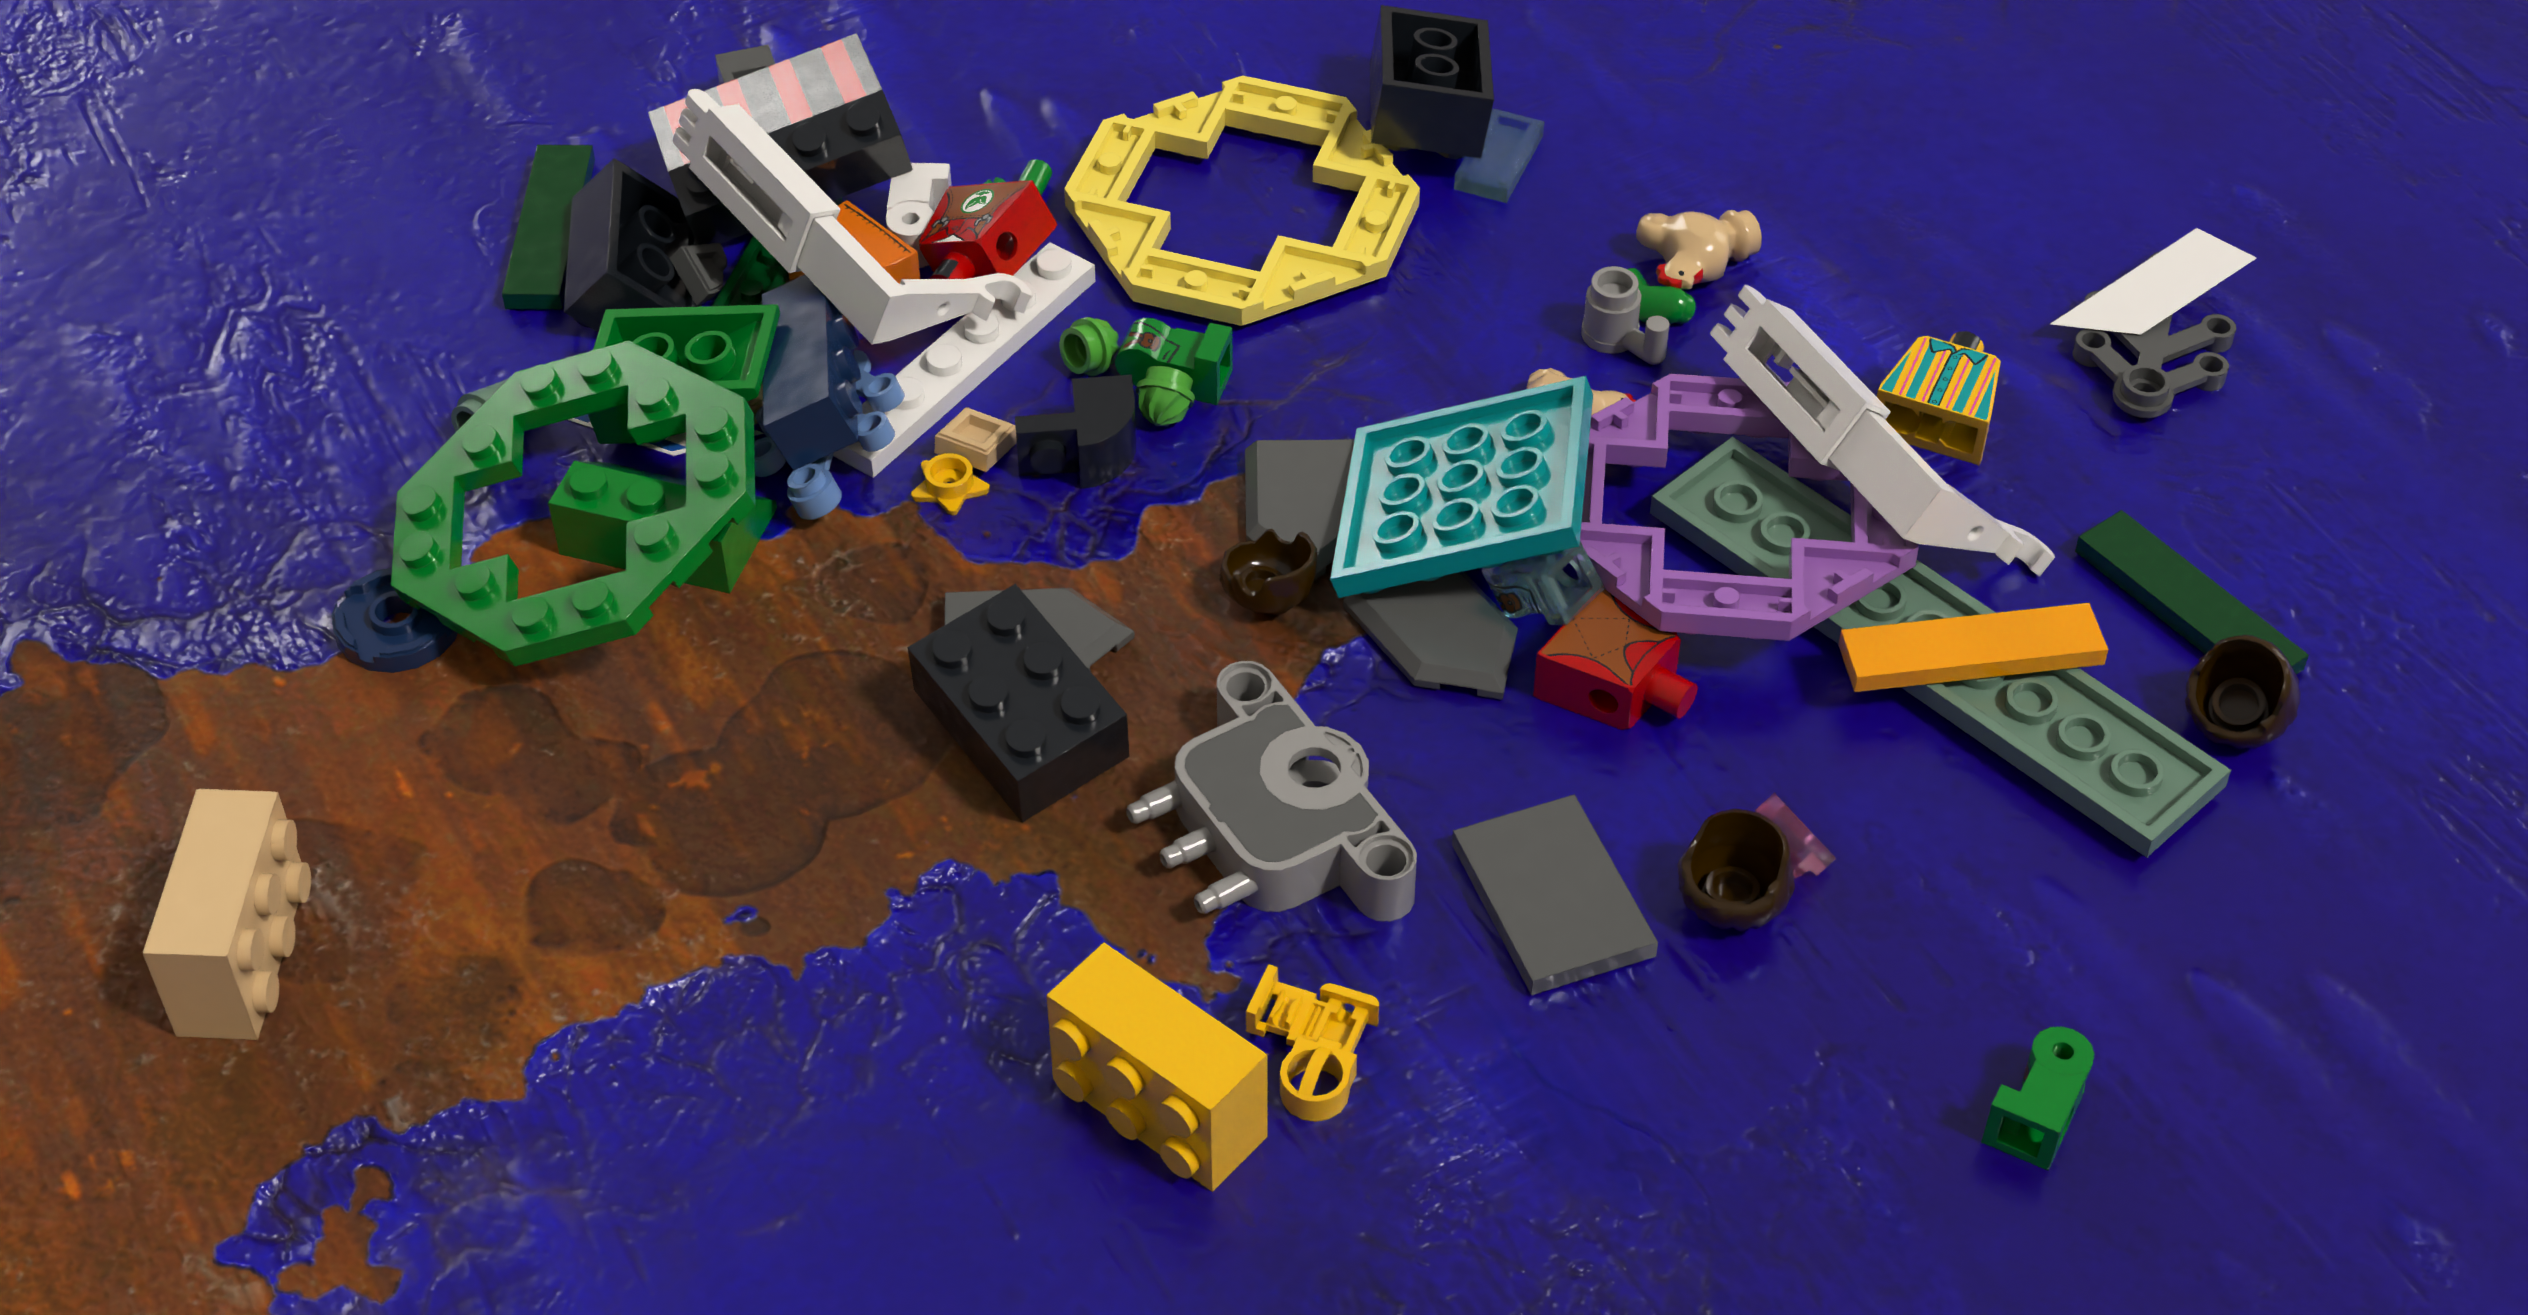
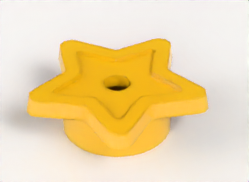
M945 453L935 456L931 460L921 462L925 480L911 492V496L915 502H937L949 515L954 516L958 514L966 499L987 495L990 485L973 475V467L967 458L959 454Z

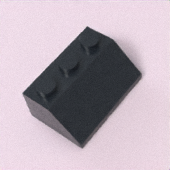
M615 158L572 197L564 313L573 317L580 325L591 328L596 332H599L606 309L702 307V305H696L670 260V257L680 247L698 245L679 199Z

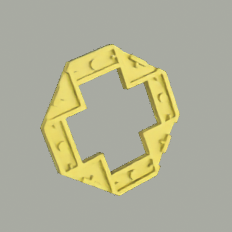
M1242 75L1222 82V91L1198 98L1192 91L1153 104V113L1135 119L1127 118L1124 113L1104 119L1065 186L1064 193L1066 208L1133 302L1243 326L1386 277L1419 207L1420 187L1409 174L1403 176L1393 164V154L1388 148L1382 144L1371 143V129L1366 131L1357 120V110L1347 97ZM1225 126L1300 141L1304 144L1322 146L1313 164V182L1358 192L1333 247L1278 235L1260 272L1160 250L1171 230L1170 212L1126 201L1155 148L1180 153L1185 156L1208 159Z

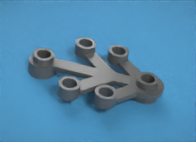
M2156 252V253H2154L2153 255H2151V256L2149 257V259H2150L2151 257H2153L2154 255H2156L2157 253H2159V252ZM2099 291L2090 292L2086 295L2084 301H2086ZM2210 314L2205 316L2200 324L2168 336L2172 315H2170L2142 335L2112 332L2138 358L2137 364L2133 366L2111 347V338L2107 333L2102 330L2083 329L2076 335L2072 355L2078 363L2084 366H2099L2115 382L2113 399L2120 409L2134 417L2153 418L2165 414L2171 408L2174 395L2192 387L2205 391H2216L2224 386L2229 363L2226 358L2217 353L2225 352L2231 348L2236 332V324L2225 315ZM2204 348L2210 351L2198 354L2192 364L2169 372L2161 369L2163 363L2198 349Z

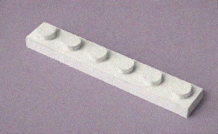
M1049 242L1013 275L1023 281L1031 291V298L1024 314L1013 310L1011 304L1002 299H995L987 321L979 318L973 312L966 314L896 375L905 393V397L896 408L884 412L895 431V437L892 442L878 451L868 452L862 448L858 441L834 452L833 456L874 478L1095 283V264ZM868 400L862 404L863 414L875 412L872 410Z

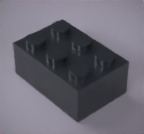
M1381 5L1370 58L1371 143L1382 144L1384 147L1394 151L1418 149L1437 152L1441 156L1450 159H1461L1466 156L1482 158L1494 103L1488 20Z
M1016 584L907 647L914 691L1022 823L1130 757L1127 714Z

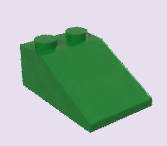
M778 304L606 309L593 350L630 341L744 397L748 402L759 395L780 310ZM628 403L588 414L599 444L636 443L628 431ZM662 438V439H659V440L651 441V442H648V443H657V442H659V441H661V440H663V439H666V438Z

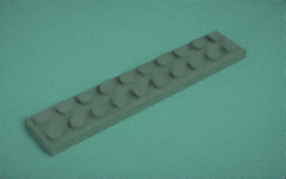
M1733 436L1655 493L1651 498L1650 514L1738 575L1789 579L1791 538L1852 542L1851 515L1796 478L1788 477L1787 472ZM1916 560L1915 567L1813 627L1836 643H1839L1840 632L1843 629L1996 612ZM2080 668L1901 687L2146 858L2226 787L2231 769Z

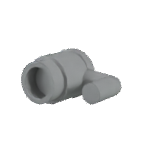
M1616 266L1598 270L1593 275L1591 285L1587 288L1585 312L1581 329L1584 342L1590 348L1602 353L1614 354L1628 350L1648 364H1661L1666 357L1669 321L1662 316H1652L1646 321L1645 333L1640 331L1639 315L1642 295L1638 288L1639 282L1636 275L1628 269Z

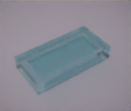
M1492 109L1482 158L1467 156L1464 158L1455 174L1454 189L1507 203L1543 138L1544 121Z

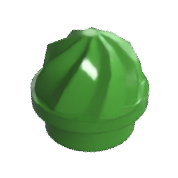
M1084 317L1074 321L1070 328H1067L1061 334L1059 342L1060 354L1065 365L1072 372L1096 376L1104 373L1115 362V355L1120 349L1117 344L1119 336L1107 321Z
M1165 366L1149 367L1145 379L1140 380L1136 387L1141 414L1155 426H1169L1172 423L1181 422L1188 409L1194 404L1195 395L1191 391L1193 379L1188 374L1174 368Z

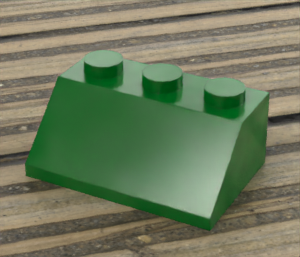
M574 461L548 502L559 554L626 570V522L685 507L686 480L607 462ZM755 496L756 506L739 525L730 522L724 526L709 543L713 550L712 554L684 583L730 594L777 510L776 500Z

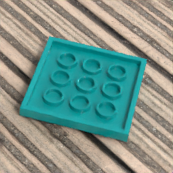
M1582 376L1357 428L1330 577L1338 598L1360 593L1373 594L1388 587L1421 580L1433 581L1449 574L1477 568H1494L1505 562L1538 555H1555L1566 549L1579 547L1593 393L1587 377Z

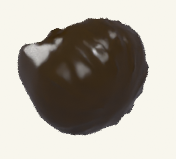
M2252 635L2233 636L2218 641L2189 671L2185 688L2187 694L2185 698L2186 709L2191 714L2196 728L2209 741L2215 744L2228 745L2237 750L2243 748L2256 749L2282 736L2288 725L2292 724L2297 717L2301 696L2299 679L2287 657L2273 643Z
M1730 809L1720 811L1708 817L1683 852V856L1677 864L1679 890L1682 893V898L1687 908L1694 911L1700 920L1708 921L1713 927L1723 930L1733 927L1740 932H1744L1750 928L1758 929L1786 909L1795 889L1791 851L1786 835L1773 821L1753 811Z

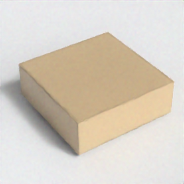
M965 407L935 435L934 453L938 455L945 453L962 455L970 461L972 467L987 472L1016 444L1015 425Z

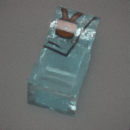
M1581 541L1579 547L1566 549L1555 555H1538L1505 562L1494 568L1482 569L1484 578L1507 617L1519 618L1531 613L1544 614L1550 625H1567L1605 589ZM1570 563L1576 570L1579 580L1569 577L1562 569Z

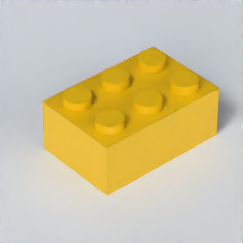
M1105 942L1046 995L1052 1075L1057 1086L1070 1099L1076 1102L1084 1100L1103 1113L1112 1127L1123 1137L1130 1140L1137 1138L1160 1154L1166 1166L1176 1175L1185 1179L1192 1177L1213 1192L1268 1137L1267 1054Z

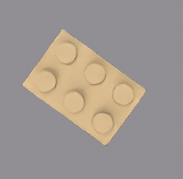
M196 789L143 950V956L176 1037L258 1040L266 1013H272L277 1006L279 997V979L277 974L282 957H289L293 951L295 943L294 916L298 903H305L307 901L311 888L310 867L308 863L301 862L296 847L297 829L295 822L287 820L278 792Z

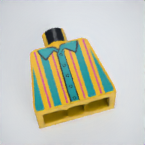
M1957 332L1952 335L1949 342L1930 336L1918 337L1878 388L1877 398L1891 411L1885 420L1909 445L1980 465L1990 425L2001 361L1995 355L1985 353L1982 340L1971 332Z

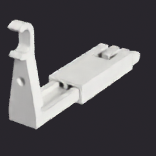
M699 89L688 91L685 105L688 108L683 109L679 118L681 127L675 130L672 141L691 161L689 168L789 273L802 271L871 344L891 341L970 312L987 321L995 299L1007 301L1011 304L1013 310L1024 314L1031 298V291L1023 281L1005 273H995L968 279H901L899 284L837 221L840 208L739 104L720 107L706 92Z
M1744 285L1738 296L1750 308L1746 313L1737 305L1731 304L1725 311L1724 316L1734 325V331L1732 332L1728 327L1717 323L1710 332V335L1727 352L1723 360L1820 464L1841 471L1903 539L1922 545L1995 553L2008 565L2015 557H2018L2031 571L2041 576L2055 558L2053 552L2043 542L2021 528L1995 519L1951 485L1947 484L1885 420L1891 411L1792 309L1768 300L1753 287ZM1771 355L1775 357L1773 361L1778 366L1788 369L1794 376L1788 386L1766 363ZM1795 362L1800 369L1793 367L1792 364Z

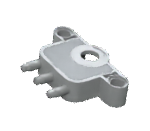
M1239 661L1229 664L1222 669L1217 677V728L1193 738L1181 747L1175 760V781L1142 795L1138 801L1129 804L1126 808V814L1134 824L1147 819L1153 820L1176 809L1181 822L1189 831V834L1174 840L1172 845L1161 849L1159 856L1162 864L1166 868L1171 869L1181 863L1187 864L1207 855L1222 874L1223 879L1209 885L1207 890L1195 895L1194 904L1196 909L1200 913L1206 914L1214 909H1222L1242 899L1250 907L1258 910L1281 912L1295 908L1338 886H1341L1364 915L1377 921L1390 922L1401 919L1411 911L1414 905L1417 852L1410 840L1367 789L1369 760L1362 746L1344 732L1329 727L1315 726L1273 673L1264 665L1253 661ZM1309 756H1321L1330 759L1332 762L1309 760Z

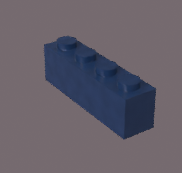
M806 275L762 294V305L778 304L780 310L777 328L763 376V427L793 471L858 442L857 415L863 412L861 401L856 392V381L861 379L860 369L854 355V349L859 347L856 330L853 324Z

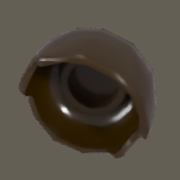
M1267 529L1254 542H1240L1224 552L1220 567V582L1229 597L1246 609L1270 615L1286 613L1308 598L1316 575L1317 548L1308 534L1303 531L1296 535L1294 541L1289 542L1281 539L1274 529Z

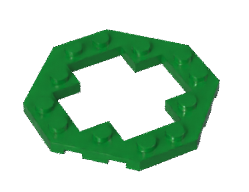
M630 341L594 349L586 353L517 371L397 492L391 586L402 601L417 610L423 608L432 613L446 627L472 642L478 640L493 649L499 658L515 667L634 636L654 616L649 607L671 584L680 588L712 554L713 550L709 543L724 526L730 522L739 525L756 506L754 413L744 397ZM628 403V431L637 445L686 432V506L626 522L625 571L518 599L519 569L508 554L461 566L465 492L522 477L524 431Z

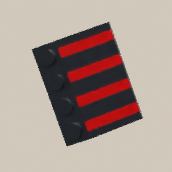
M857 33L704 91L720 107L739 104L832 201L913 170L898 125ZM686 98L649 111L648 114L667 170L698 245L721 244L750 233L689 168L691 161L672 141L675 130L681 127L679 124L681 112L683 109L688 108L685 105Z

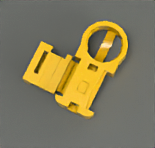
M1268 964L1246 1010V1032L1261 1037L1265 1036L1266 1031L1287 1037L1286 1045L1293 1047L1291 1052L1282 1061L1280 1070V1096L1282 1104L1292 1115L1302 1120L1317 1122L1331 1119L1341 1113L1348 1103L1350 1088L1357 1073V1054L1353 1053L1366 1024L1378 1027L1379 1001L1372 995L1332 983L1324 984L1320 988V1000H1317L1316 993L1278 982V967ZM1272 999L1276 1000L1266 1023L1262 1022ZM1345 1003L1355 1007L1353 1012L1345 1010ZM1305 1071L1299 1090H1296L1290 1082L1294 1076ZM1321 1071H1326L1339 1081V1085L1331 1092L1323 1095H1313Z

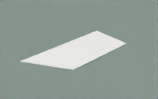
M2196 228L2049 325L2142 335L2257 258Z

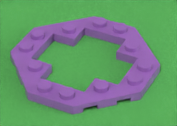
M1669 374L1652 383L1651 393L1633 402L1625 397L1591 415L1580 546L1566 549L1558 554L1659 631L1790 641L1916 566L1919 544L1903 539L1850 482L1852 542L1791 538L1789 579L1664 570L1665 528L1602 524L1605 463L1621 464L1630 467L1666 468L1668 430L1688 431L1696 434L1708 432L1747 435L1754 438H1788V477L1809 478L1817 481L1849 480L1841 471L1820 464L1741 378Z

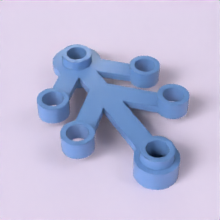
M854 350L855 360L861 373V379L856 381V392L858 396L867 399L872 410L875 411L866 415L863 413L857 415L858 441L865 451H878L889 445L895 437V431L884 412H888L900 405L905 397V393L894 374L871 375L869 373L871 362L863 351ZM761 406L755 418L766 437L754 442L755 475L766 477L780 470L785 464L786 459L763 427V406ZM834 453L794 470L788 477L787 484L789 487L787 489V496L799 517L807 520L817 519L830 513L839 504L842 492L829 471Z

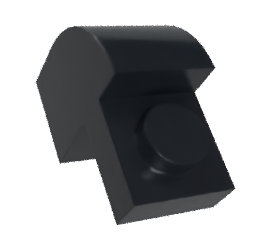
M1132 375L1072 379L1074 412L1015 416L1019 476L1079 472L1081 489L1105 484L1121 475L1129 467L1136 453L1135 399Z

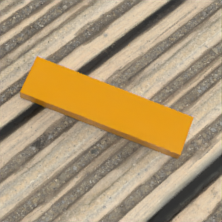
M2090 603L1843 629L1840 632L1838 643L1854 692L2105 665L2109 650Z

